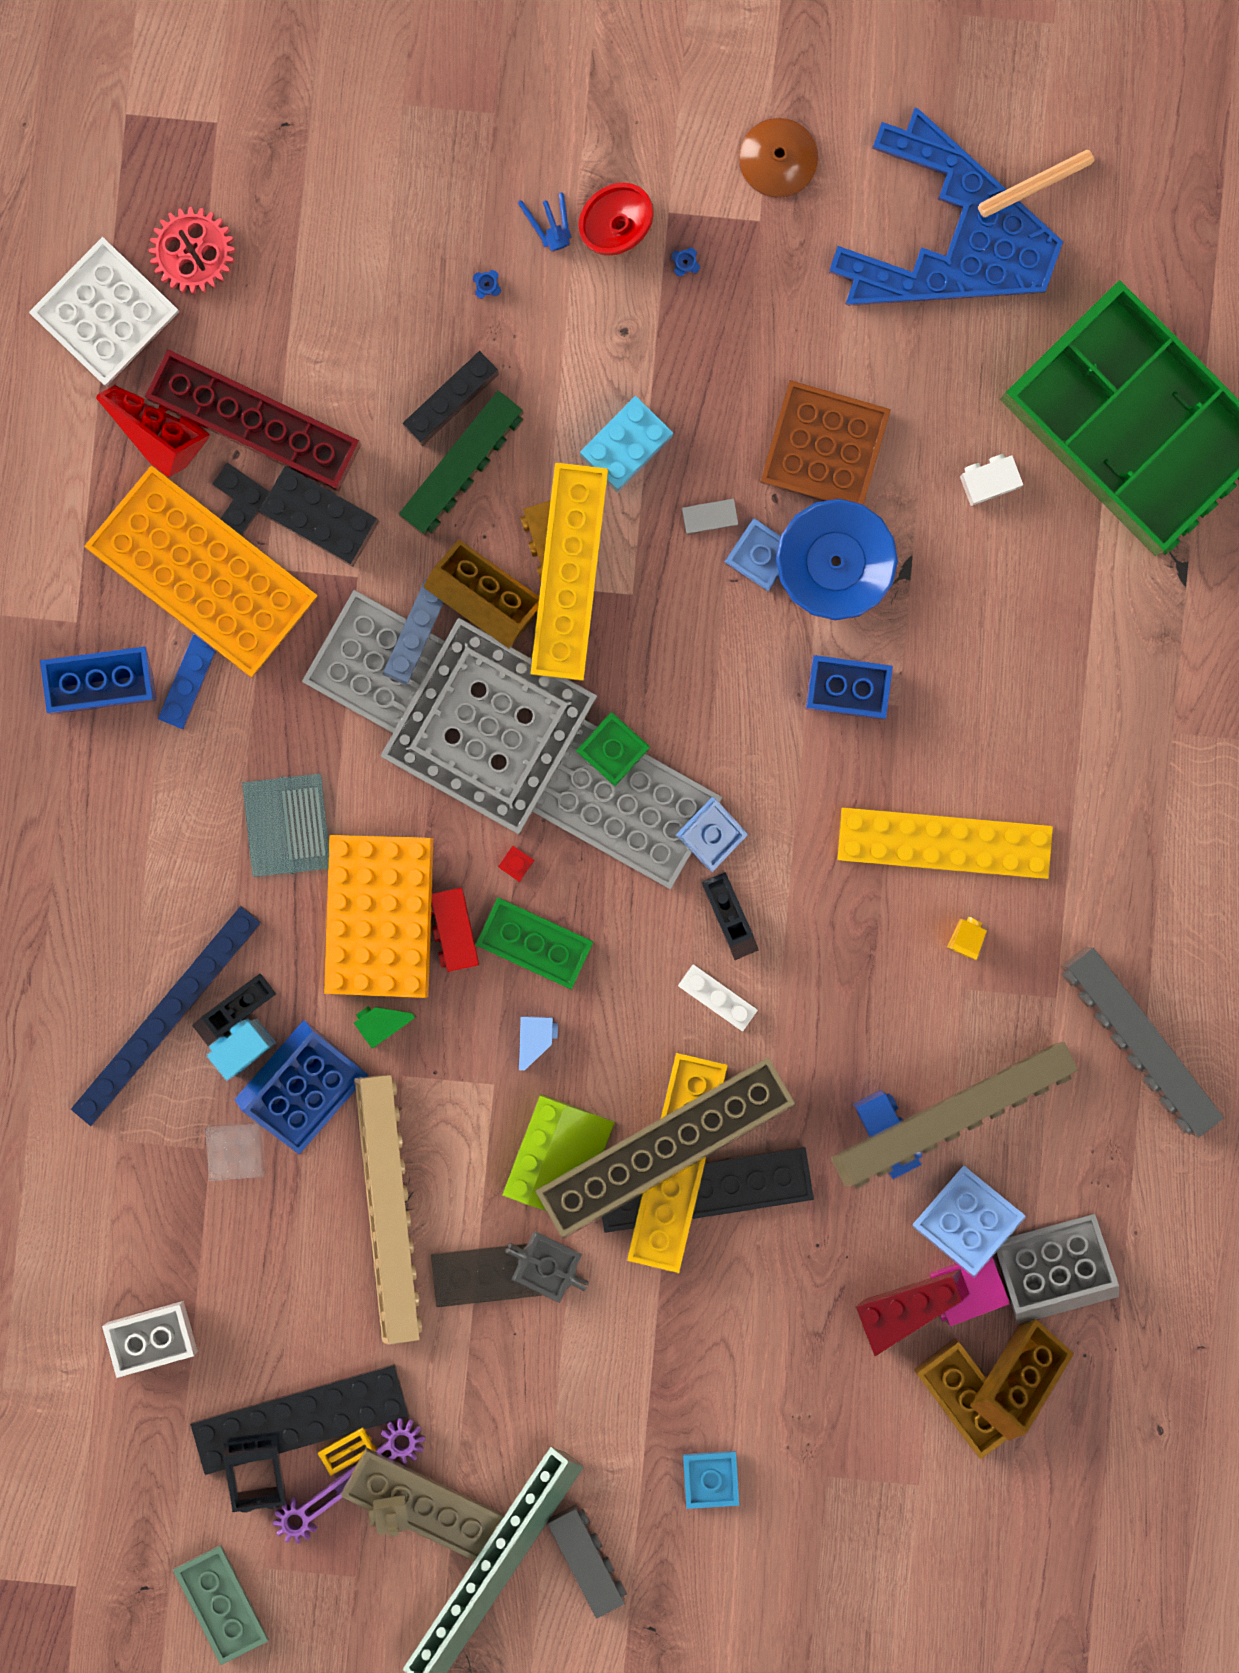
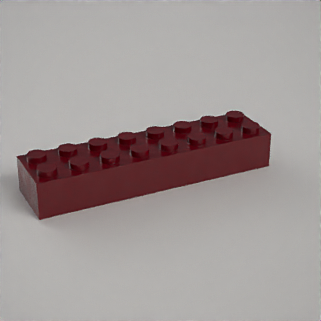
M169 349L166 350L144 396L149 402L283 466H287L338 492L362 445L359 440Z

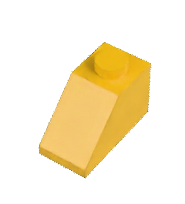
M968 917L967 921L960 919L947 948L976 960L987 930L981 928L982 922Z

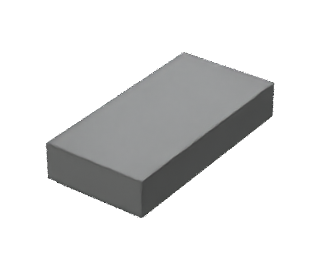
M734 499L682 508L686 535L738 526Z

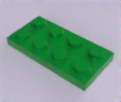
M497 897L476 946L572 990L594 941Z

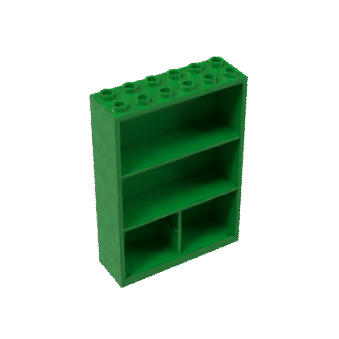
M1120 279L1000 399L1154 556L1160 553L1164 555L1168 552L1170 553L1181 542L1178 537L1180 535L1184 537L1187 533L1189 534L1200 523L1197 518L1199 516L1203 518L1218 505L1215 501L1218 497L1223 499L1237 487L1234 481L1236 479L1239 480V399Z

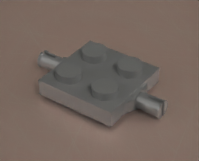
M533 1231L524 1249L512 1243L507 1246L516 1252L506 1248V1254L519 1259L518 1266L511 1280L559 1303L565 1291L571 1285L582 1291L586 1290L587 1287L578 1282L587 1286L589 1282L576 1276V1267L582 1256L581 1253Z

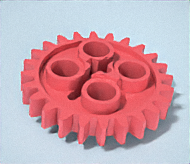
M189 207L188 214H184L180 208L178 209L179 216L176 218L172 213H168L170 218L168 223L162 219L160 220L163 229L154 228L158 238H150V242L156 245L155 248L149 249L150 254L156 255L150 262L152 265H159L154 270L157 275L164 273L161 278L162 282L166 283L171 280L170 287L173 290L179 284L181 293H185L187 287H190L192 294L196 293L197 287H200L206 293L207 284H210L215 289L214 280L217 278L224 282L225 280L221 273H230L231 271L226 264L235 262L232 257L228 256V254L236 252L234 247L228 246L234 242L233 237H225L230 231L228 226L220 228L223 224L222 219L219 218L213 222L214 213L210 212L205 217L203 208H200L197 214L194 213L192 207ZM195 227L203 228V234L199 238L190 237V232ZM180 231H184L188 240L195 248L197 255L205 266L204 271L199 268L195 259L189 253V249L179 235ZM174 240L181 243L179 250L176 252L168 251L170 242ZM207 250H216L217 256L214 260H204V254ZM192 263L194 264L193 272L188 275L182 274L181 269L183 265Z

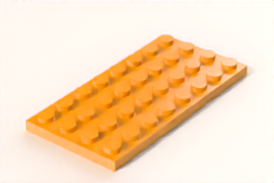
M152 465L84 546L95 557L251 679L318 598V595Z

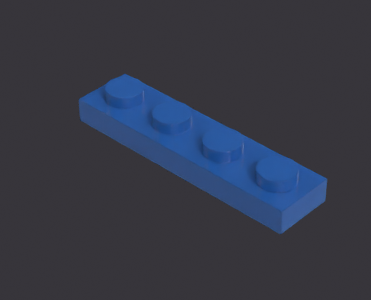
M194 633L158 718L183 730L216 653L212 647Z

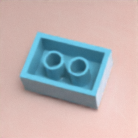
M634 396L580 451V457L590 467L607 468V483L618 493L673 437V432L641 400Z
M247 1018L240 1021L230 1029L232 1033L230 1037L228 1035L221 1037L209 1046L211 1052L206 1056L226 1081L237 1076L277 1043L258 1019L250 1021Z

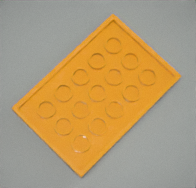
M330 835L324 994L428 998L434 838Z

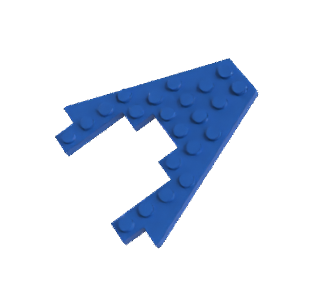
M914 108L907 130L881 122L872 149L945 174L946 178L938 200L963 209L946 256L921 247L912 272L838 246L828 273L853 281L845 305L1045 293L1063 241L1020 201L988 217H983L978 210L979 204L1007 189L920 109Z

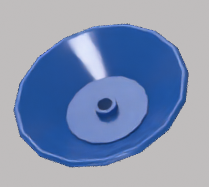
M843 499L816 502L796 514L781 534L776 556L780 582L792 601L811 615L831 620L859 617L878 605L893 585L898 564L895 540L883 519L863 504ZM833 557H838L841 560L839 566L832 565L831 559Z

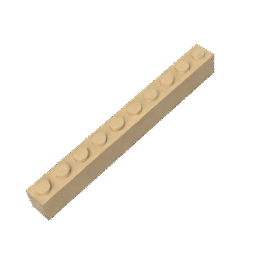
M391 1075L354 1078L382 1342L389 1345L419 1340V1333L422 1332V1323L420 1317H417L416 1307L419 1306L418 1292L414 1291L413 1280H416V1268L414 1264H411L410 1254H413L414 1247L412 1238L408 1237L407 1227L411 1226L409 1212L405 1209L408 1191L406 1185H403L402 1175L405 1174V1163L403 1159H400L399 1148H402V1136L400 1132H397L396 1124L400 1119L398 1106L394 1105V1095L397 1094V1086L395 1080H392Z

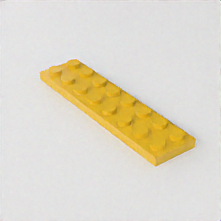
M555 462L531 675L584 681L608 475L607 468Z
M842 808L837 860L1048 879L1053 826Z
M676 1053L661 1118L724 1083L728 1065ZM706 1157L643 1193L627 1261L676 1273L680 1272Z

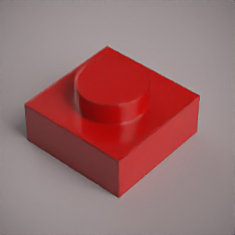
M512 846L498 868L520 882L535 860L515 846Z

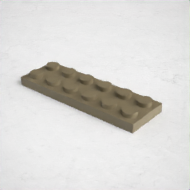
M368 1448L365 1449L341 1493L342 1498L367 1510H374L372 1500L404 1495L409 1530L473 1561L476 1560L505 1516V1514Z

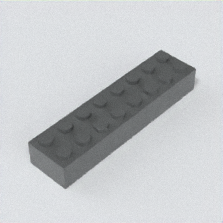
M1085 947L1061 966L1065 970L1062 973L1065 980L1070 986L1078 987L1081 991L1078 994L1081 1001L1087 1007L1094 1008L1097 1012L1094 1015L1095 1019L1103 1028L1111 1030L1113 1035L1110 1038L1119 1049L1122 1048L1129 1054L1126 1058L1135 1070L1138 1069L1140 1072H1143L1146 1076L1143 1078L1144 1083L1151 1091L1160 1094L1162 1097L1159 1099L1160 1104L1168 1113L1171 1112L1176 1115L1178 1119L1175 1120V1123L1184 1134L1187 1133L1188 1135L1192 1134L1200 1137L1224 1119L1094 948Z

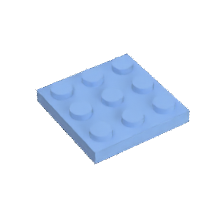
M963 1165L912 1226L975 1278L1023 1222L1025 1215Z

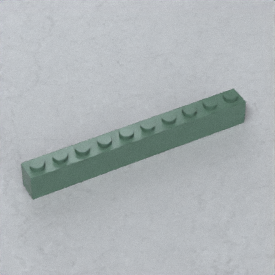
M553 1447L549 1448L404 1666L403 1670L406 1673L448 1672L584 1468L568 1453Z

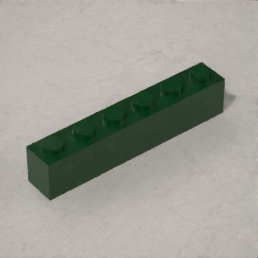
M498 390L398 513L399 516L423 536L428 532L433 534L441 524V521L438 520L444 512H451L458 502L455 499L461 491L466 493L474 483L472 477L477 471L483 472L491 461L488 457L494 450L499 452L507 442L505 436L511 429L516 431L524 420L521 417L524 414L523 410Z

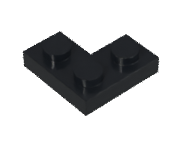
M227 463L213 482V485L234 499L220 519L242 536L259 513L269 491Z

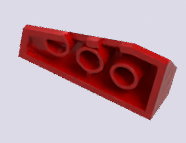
M116 385L97 394L96 399L147 461L167 477H171L185 469L209 439L210 434L197 424L183 417L178 419L169 415L167 410L160 406L157 409L145 404L144 398Z

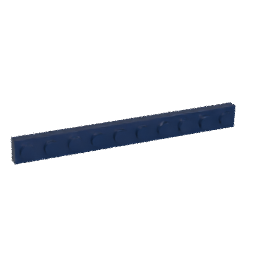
M240 906L70 1110L88 1125L92 1126L260 926L261 922Z

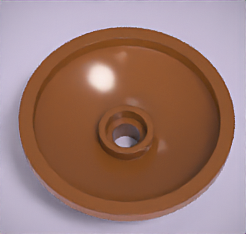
M785 118L768 119L754 126L743 139L739 153L740 169L747 183L757 192L775 198L788 197L800 192L812 180L818 164L817 146L812 135L799 123ZM782 150L784 156L782 158L776 157L775 151Z

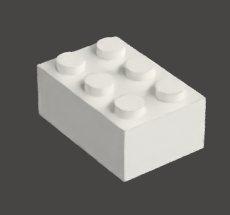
M184 1301L113 1320L102 1326L116 1378L193 1357L198 1352Z

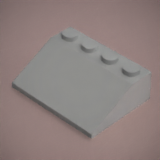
M1095 1214L1009 1237L996 1252L1017 1325L1119 1297V1283Z

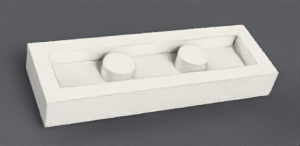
M694 964L678 984L680 988L742 1032L758 1011Z

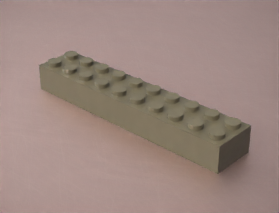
M768 1057L536 1190V1193L560 1236L565 1239L795 1106V1102Z

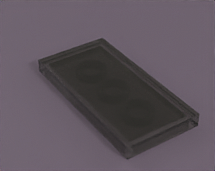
M528 1243L514 1245L524 1249ZM508 1245L431 1254L436 1307L542 1295L511 1280L518 1266L519 1259L506 1254V1248L516 1252L507 1247Z

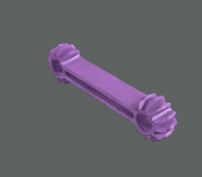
M399 1418L397 1421L398 1427L393 1422H389L387 1426L390 1431L382 1430L381 1435L388 1439V1441L378 1447L375 1452L381 1454L385 1450H390L392 1453L386 1456L387 1458L393 1460L400 1456L402 1464H407V1455L415 1461L417 1459L415 1451L423 1452L424 1447L418 1443L424 1442L425 1436H416L422 1428L417 1426L412 1429L413 1420L409 1419L407 1426H404L403 1419ZM399 1435H405L408 1437L410 1444L407 1447H400L396 1444L395 1438ZM357 1464L302 1505H297L296 1497H292L291 1506L286 1502V1505H281L283 1510L276 1509L274 1514L280 1519L274 1520L273 1526H282L277 1531V1535L281 1536L286 1533L285 1542L287 1543L291 1540L292 1536H294L296 1544H300L301 1535L304 1539L309 1540L311 1538L309 1531L316 1532L317 1526L310 1521L342 1498L341 1493ZM333 1489L337 1491V1494L314 1511L310 1512L307 1510V1508ZM291 1515H299L303 1520V1524L301 1526H293L289 1521V1517Z

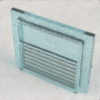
M321 774L243 782L253 877L328 869L330 856Z

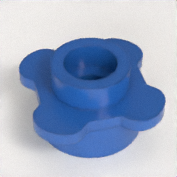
M690 247L687 250L674 251L672 253L671 259L675 262L676 267L674 273L677 276L682 277L685 273L692 272L695 274L699 271L700 265L696 262L697 251L694 248ZM687 260L688 264H684L683 261Z
M495 270L474 274L473 281L477 287L475 294L478 298L483 299L487 295L498 296L501 293V288L497 282L499 274ZM489 282L490 285L486 287L484 284Z

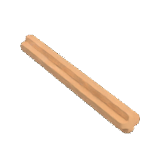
M1085 150L981 202L978 210L983 217H988L1091 165L1095 161L1094 156L1090 150Z

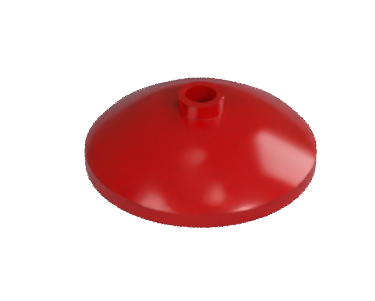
M623 182L608 185L596 192L583 207L578 224L580 237L585 245L597 254L610 256L624 253L639 244L647 235L654 217L653 203L648 194L635 184Z

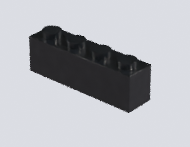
M478 351L402 423L404 428L421 446H424L499 375L498 369L481 351Z

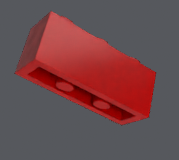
M463 887L432 894L431 916L435 915L437 926H433V932L436 942L441 941L443 950L438 952L441 967H446L447 972L480 965Z

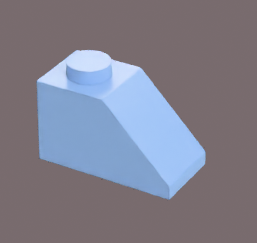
M521 1016L519 1070L527 1069L552 1045V1039H558V1023H553V1017Z

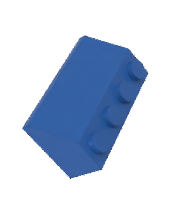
M146 646L40 660L46 712L48 714L54 715L157 701L154 676Z

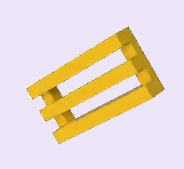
M364 1427L318 1452L330 1476L359 1461L364 1451L335 1467L331 1465L332 1462L359 1447L366 1445L370 1450H377ZM361 1436L362 1440L327 1458L326 1454Z

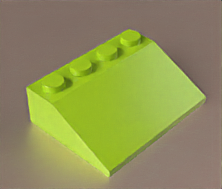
M540 1094L502 1195L546 1211L536 1190L604 1152L615 1121Z

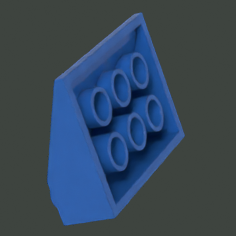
M303 1020L234 1100L242 1112L297 1154H300L356 1090L354 1078L367 1077L368 1074L323 1034Z

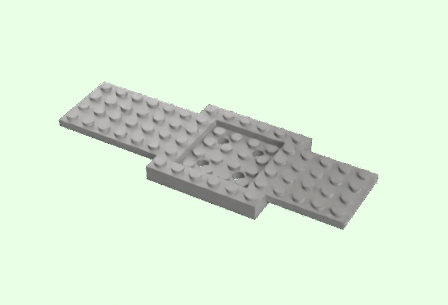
M353 590L302 682L392 732L393 734L381 754L382 758L519 835L530 815L534 812L671 890L691 854V851L676 834L711 797L720 803L721 796L647 754L643 755L616 786L611 784L576 752L597 728V726L585 720L597 695L568 679L531 675V658L511 647L508 649L487 633L460 618L457 619L446 641L430 633L408 685L384 676L385 667L407 619ZM475 683H483L486 686V694L481 698H476L471 693V688ZM521 709H529L533 714L532 720L527 724H522L517 719V714ZM449 729H457L460 732V740L455 744H450L445 739V734ZM495 755H503L507 760V764L502 770H496L491 765V760Z

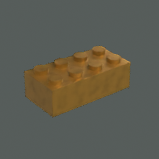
M460 539L435 565L423 586L427 591L508 649H510L538 613V595Z
M1037 1319L1019 1325L970 1406L1008 1440L1026 1435L1074 1353Z
M957 1338L953 1339L914 1369L980 1460L1008 1440L970 1406L984 1384L986 1377Z

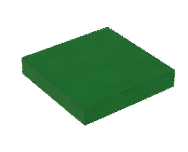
M611 712L576 752L611 784L616 786L651 747Z

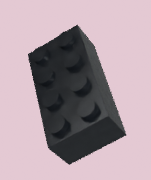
M284 466L259 510L263 516L354 567L379 523L376 517L287 466Z

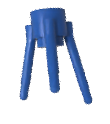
M562 192L559 193L563 229L561 225H556L548 201L545 200L543 202L551 228L546 230L547 235H545L524 202L521 200L518 202L540 236L544 248L549 246L551 252L569 246V239L572 238L568 227L564 193Z

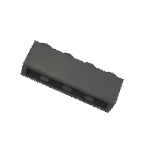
M574 1505L550 1517L547 1524L595 1618L597 1619L624 1605V1596L627 1595L626 1590L620 1580L615 1581L611 1573L615 1569L609 1557L604 1558L599 1549L603 1547L596 1532L591 1534L587 1526L590 1524V1520L585 1510L579 1511L577 1505Z

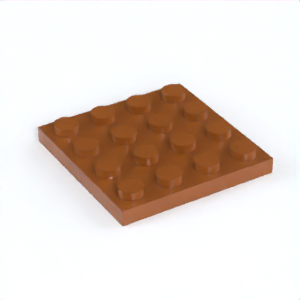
M789 380L760 483L822 501L843 499L864 504L891 409Z

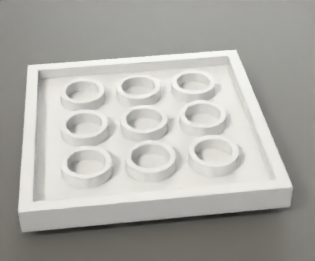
M102 237L29 313L107 387L180 311Z

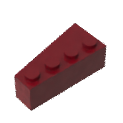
M957 1269L866 1298L856 1306L873 1354L877 1356L962 1302L970 1293L961 1269Z

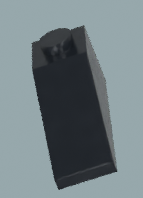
M726 872L701 882L734 960L759 951L755 937Z
M260 973L200 1017L192 1026L207 1046H210L236 1024L243 1021L275 996L276 993Z

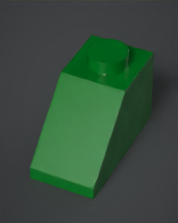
M367 1006L356 1014L358 1020L354 1024L373 1049L417 1016L414 1012L375 1007L371 1010Z

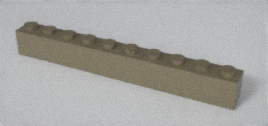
M1065 1042L1053 1044L832 1156L831 1159L844 1187L854 1185L855 1189L869 1183V1177L877 1173L878 1177L891 1172L893 1170L891 1166L898 1162L901 1165L911 1162L915 1159L914 1154L922 1150L923 1154L930 1152L938 1147L937 1142L943 1139L949 1142L959 1137V1131L966 1127L968 1131L975 1129L983 1124L982 1119L988 1116L990 1119H994L1005 1113L1004 1108L1010 1105L1015 1108L1026 1103L1027 1096L1033 1093L1035 1097L1049 1091V1085L1055 1082L1057 1085L1071 1080L1070 1074L1078 1071Z

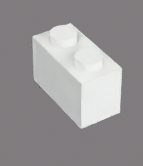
M1000 454L990 458V464L980 466L979 463L964 468L965 473L960 476L971 506L1023 486L1012 455L1005 458L1004 454Z

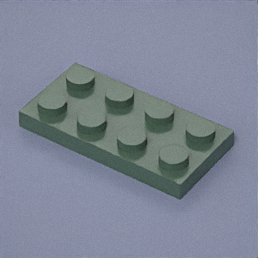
M222 1544L173 1569L220 1665L269 1641Z

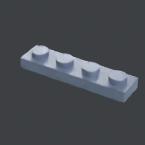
M426 580L422 584L383 672L384 676L405 685L409 683L444 604L443 601L423 588Z

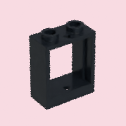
M277 1436L224 1443L223 1458L232 1512L240 1511L247 1513L253 1509H274L281 1505H286V1491ZM268 1459L273 1460L277 1487L238 1492L234 1464Z

